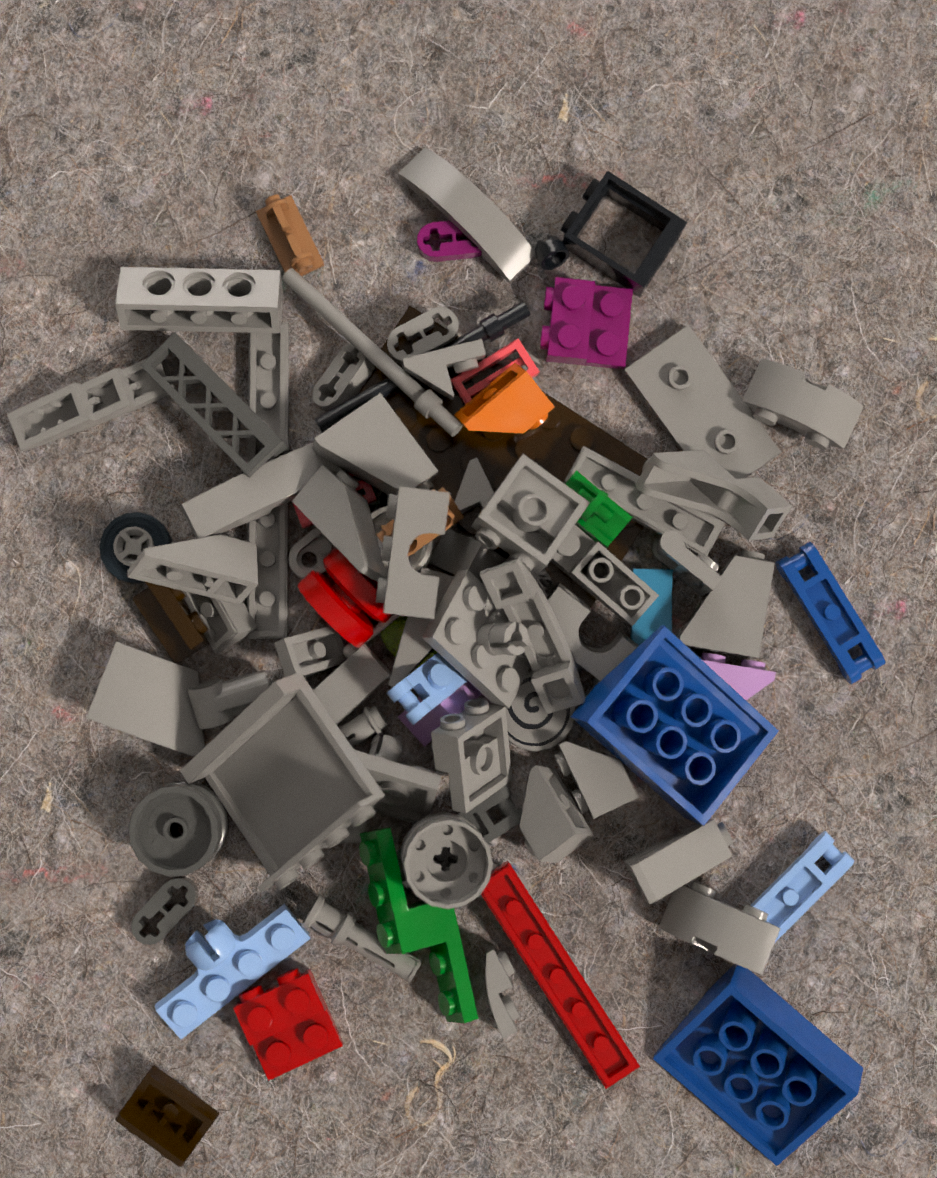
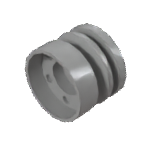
M449 812L433 813L415 822L404 837L400 853L407 882L416 896L431 906L445 909L465 906L480 896L490 880L493 866L490 847L475 825L458 814ZM448 847L450 853L455 856L447 860V865L441 866L438 858H435L434 855L441 854L442 848Z

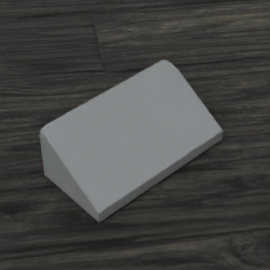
M185 592L187 597L184 599L191 612L196 610L209 629L204 635L215 654L227 649L257 628L243 602L239 605Z

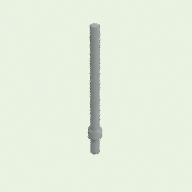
M291 268L285 272L282 280L415 402L414 408L425 418L431 417L452 437L461 430L463 424L442 406L443 400L431 389L426 391L296 270Z

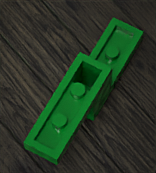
M391 828L374 829L360 833L359 854L361 861L367 866L370 879L368 896L372 905L376 907L379 921L377 937L381 946L385 949V953L405 954L430 947L429 964L432 972L437 976L440 990L438 1005L446 1018V1022L467 1023L477 1020L478 1014L454 908L435 907L425 901L407 905Z

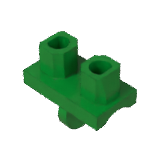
M576 470L565 485L590 503L575 525L595 542H599L607 549L633 517L610 499L603 489H598Z

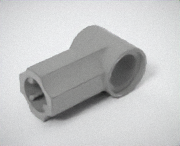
M261 670L227 681L216 679L189 688L187 691L199 729L216 727L233 720L234 716L241 714L269 687L265 670Z

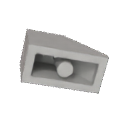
M537 765L532 768L529 774L519 827L526 838L524 840L525 847L535 859L541 862L558 863L594 835L556 769Z

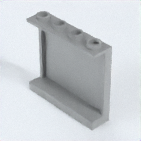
M301 672L279 679L271 684L180 770L188 784L202 778L207 780L269 873L270 877L257 887L260 892L274 885L281 890L298 879L300 875L296 870L301 866L303 869H307L323 858L325 855L321 849L326 845L328 848H332L347 838L350 833L346 828L351 824L356 827L376 813L373 806L385 796Z

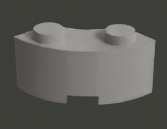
M761 359L742 399V402L754 411L753 417L767 425L775 426L777 422L804 435V441L813 447L826 450L829 445L844 449L864 406L830 384L824 386L811 383L804 376L805 372L777 362Z
M695 881L691 888L683 885L673 891L658 928L690 944L715 953L714 955L762 975L781 929L766 921L768 913L748 904H745L743 911L714 898L716 890Z

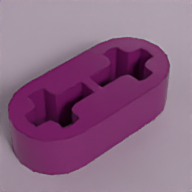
M450 220L426 224L418 233L417 247L419 253L428 261L442 262L477 258L482 255V251L477 246L471 247L469 240L457 241V238H466L467 236ZM433 233L438 234L439 240L452 239V242L441 243L440 250L432 251L431 245H424V242L430 241V234Z

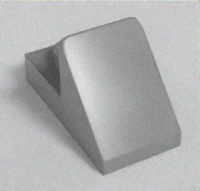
M479 339L403 358L402 367L407 374L446 398L453 400L454 393L447 368L454 367L455 373L478 368L477 361L483 360L486 353L483 341Z
M477 457L469 461L455 499V503L462 514L478 506L483 510L494 494Z
M331 626L274 642L285 677L301 672L303 677L307 678L338 667L348 659L344 656L343 649L349 642Z

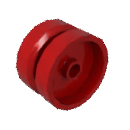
M335 547L323 559L324 568L335 583L323 573L312 570L297 584V587L308 603L336 632L353 646L360 648L374 634L373 625L362 610L373 619L384 623L394 614L383 613V603H376L378 582L359 572Z

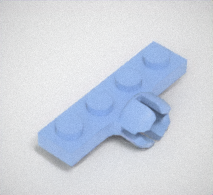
M285 903L241 936L234 934L222 920L216 919L205 923L203 926L208 931L205 938L196 930L185 944L186 956L196 966L197 970L187 980L155 1004V1011L180 1039L184 1038L311 939L309 932L301 926L300 921Z

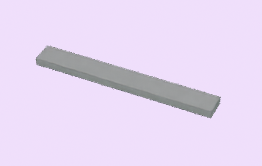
M281 322L280 333H249L248 406L289 448V323ZM248 438V462L264 448L256 438ZM272 456V457H271L268 461H266V462H269V461L275 459V457ZM289 502L273 508L268 515L248 522L247 542L256 544L258 585L247 596V610L257 628L247 636L248 640L283 639L288 637Z

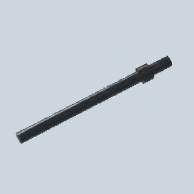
M521 302L498 316H495L493 313L479 321L480 326L439 349L482 339L483 342L486 340L493 342L505 335L504 330L531 315L529 309L524 302ZM386 378L314 420L321 432H324L381 393L385 398L400 388L389 378Z

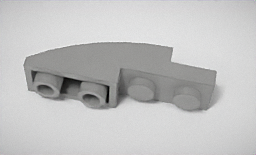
M574 525L550 560L579 586L630 626H633L659 596L603 545L592 540L577 525Z

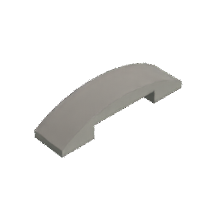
M425 147L398 173V177L425 203L429 200L482 251L481 257L508 283L536 258L532 246L504 213L467 177L430 149Z
M517 558L482 570L480 577L496 610L503 608L509 622H520L528 631L529 644L522 647L526 650L524 653L534 672L531 682L546 713L550 714L583 704L585 702V695L567 640L546 596L526 566Z

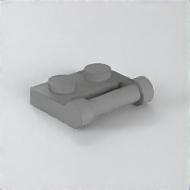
M677 530L666 531L651 546L652 556L667 569L673 570L674 575L701 597L712 592L723 579L716 572L719 566L705 554L699 553L696 556L687 549L684 536Z

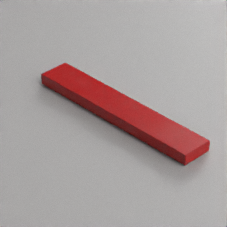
M509 861L492 870L489 883L481 893L482 897L605 1088H609L638 1069L640 1065Z

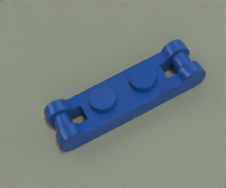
M807 542L799 547V553L790 558L784 556L775 562L780 575L792 589L849 684L852 685L862 678L861 674L868 669L876 670L886 663L876 643L813 543ZM809 566L815 575L804 582L798 571ZM858 644L862 650V655L853 660L847 650Z

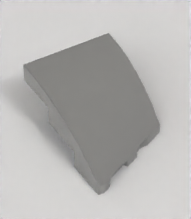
M116 641L86 718L193 757L205 747L203 729L198 727L187 691L189 688L200 684L199 671Z

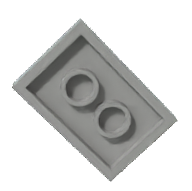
M469 570L457 571L435 611L434 619H431L422 638L493 704L510 708L531 666L524 653L526 650L522 647L529 644L528 631L520 622H509L503 608L496 610L486 587Z
M379 734L373 737L369 754L354 750L385 794L373 806L375 812L410 823H415L430 814L441 776L432 773L425 767H410L397 763L403 750V744L400 740L385 734L382 739Z

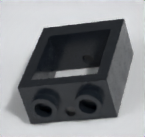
M607 170L601 181L596 178L592 180L582 197L587 202L579 214L574 210L569 214L560 231L565 233L563 242L568 251L623 287L633 289V293L641 297L682 235L688 222ZM606 196L662 231L635 274L579 239Z

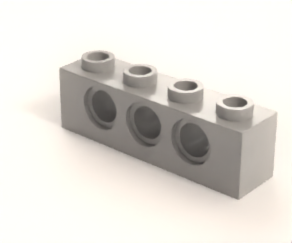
M120 267L115 301L121 330L280 333L283 307L281 270Z

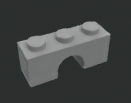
M398 486L397 495L389 494L386 519L394 520L392 537L384 536L381 561H388L387 578H378L376 603H383V613L434 619L439 576L422 574L414 570L409 562L408 551L412 541L422 534L434 533L445 535L449 492Z
M560 582L555 584L553 592L547 600L567 640L577 671L581 672L584 668L595 676L593 684L596 686L639 645L622 631L609 644L603 647L587 645L579 636V628L583 620L591 612L590 606Z

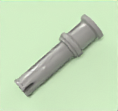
M320 894L318 895L301 925L303 928L308 929L311 927L329 937L331 944L337 947L339 945L341 947L344 944L397 974L407 982H411L421 965L422 959L410 953L386 954L385 949L378 940L377 934L356 922L357 918L354 917L353 913L348 912L344 914L325 903V897Z

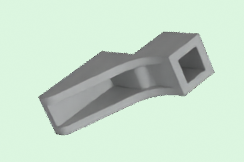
M705 450L653 453L644 463L643 472L635 485L636 488L647 496L714 515L735 528L748 541L773 538L792 507L761 477L735 479Z

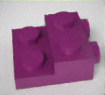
M555 277L554 286H546L544 310L551 311L550 326L542 325L540 349L547 350L546 362L624 370L626 367L633 289L595 285V281Z

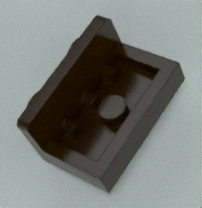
M145 582L148 588L133 597L134 603L174 663H181L209 644L204 635L209 629L196 610L190 613L183 603L182 599L187 597L184 591Z
M153 1065L130 1099L120 1110L115 1120L130 1133L136 1135L158 1151L164 1158L169 1159L178 1167H182L220 1113Z

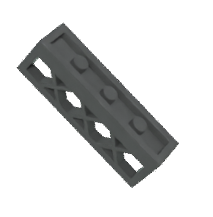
M175 332L140 365L249 477L272 456L278 458L291 451ZM172 352L180 360L179 376H161L155 368ZM187 369H188L194 376H187ZM170 384H179L178 392ZM186 384H203L206 387V403L189 404L185 400ZM213 395H214L221 403H213ZM197 411H205V420ZM213 411H230L233 414L232 431H215L212 428ZM240 422L248 431H240ZM223 438H232V447ZM239 438H256L264 448L246 463L239 455Z

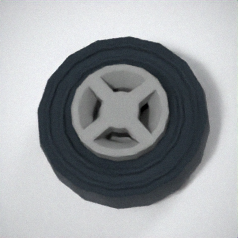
M141 512L125 513L112 520L103 531L99 544L100 557L107 571L118 580L131 584L145 583L144 581L127 577V570L142 552V544H144V549L172 543V538L165 525L154 516Z

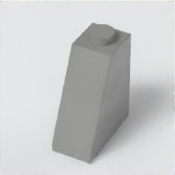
M381 393L314 438L312 448L317 455L387 495H397L398 486L426 490L434 488L432 481L435 479L438 470Z
M741 551L740 556L730 558L719 573L723 577L721 582L712 592L703 596L676 637L690 649L751 660L759 658L775 563L764 561V554L752 551Z
M710 818L704 826L696 823L623 860L640 896L647 903L652 904L732 857L728 846L733 844V840L723 822L716 824L715 820Z

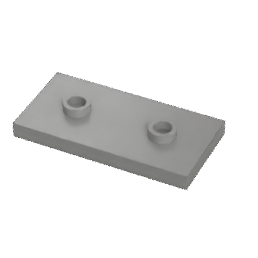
M689 325L624 369L623 373L680 451L705 450L735 479L748 477L781 453L761 423L753 417V412L742 402V397Z

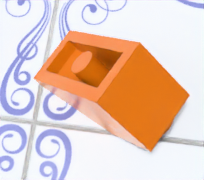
M514 363L456 412L454 416L469 431L524 434L529 429L533 430L542 425L548 418V413L555 406L528 372L517 363Z

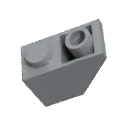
M567 741L557 744L560 753L555 754L554 758L563 776L566 777L571 774L577 789L571 793L581 814L588 811L590 816L595 819L638 798L620 760Z

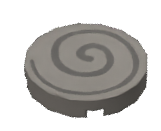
M532 671L527 672L510 708H506L508 738L511 743L521 749L540 751L550 749L565 739L573 727L574 719L571 718V715L575 712V706L547 714L531 682L534 673Z

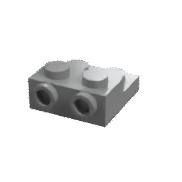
M523 454L471 527L478 531L475 536L481 544L490 549H496L499 546L511 555L509 561L519 558L529 572L533 571L538 575L548 565L590 502Z
M481 698L466 701L464 703L465 711L460 714H448L441 717V726L431 732V747L434 755L435 770L449 773L452 809L462 813L469 812L513 780L505 706L490 704L488 700Z

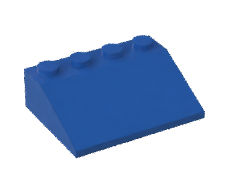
M663 625L605 676L588 694L585 702L580 704L571 715V718L684 818L702 826L708 822L779 732L777 728Z
M734 964L711 986L652 1058L776 1166L858 1095L863 1067L753 972L737 964Z

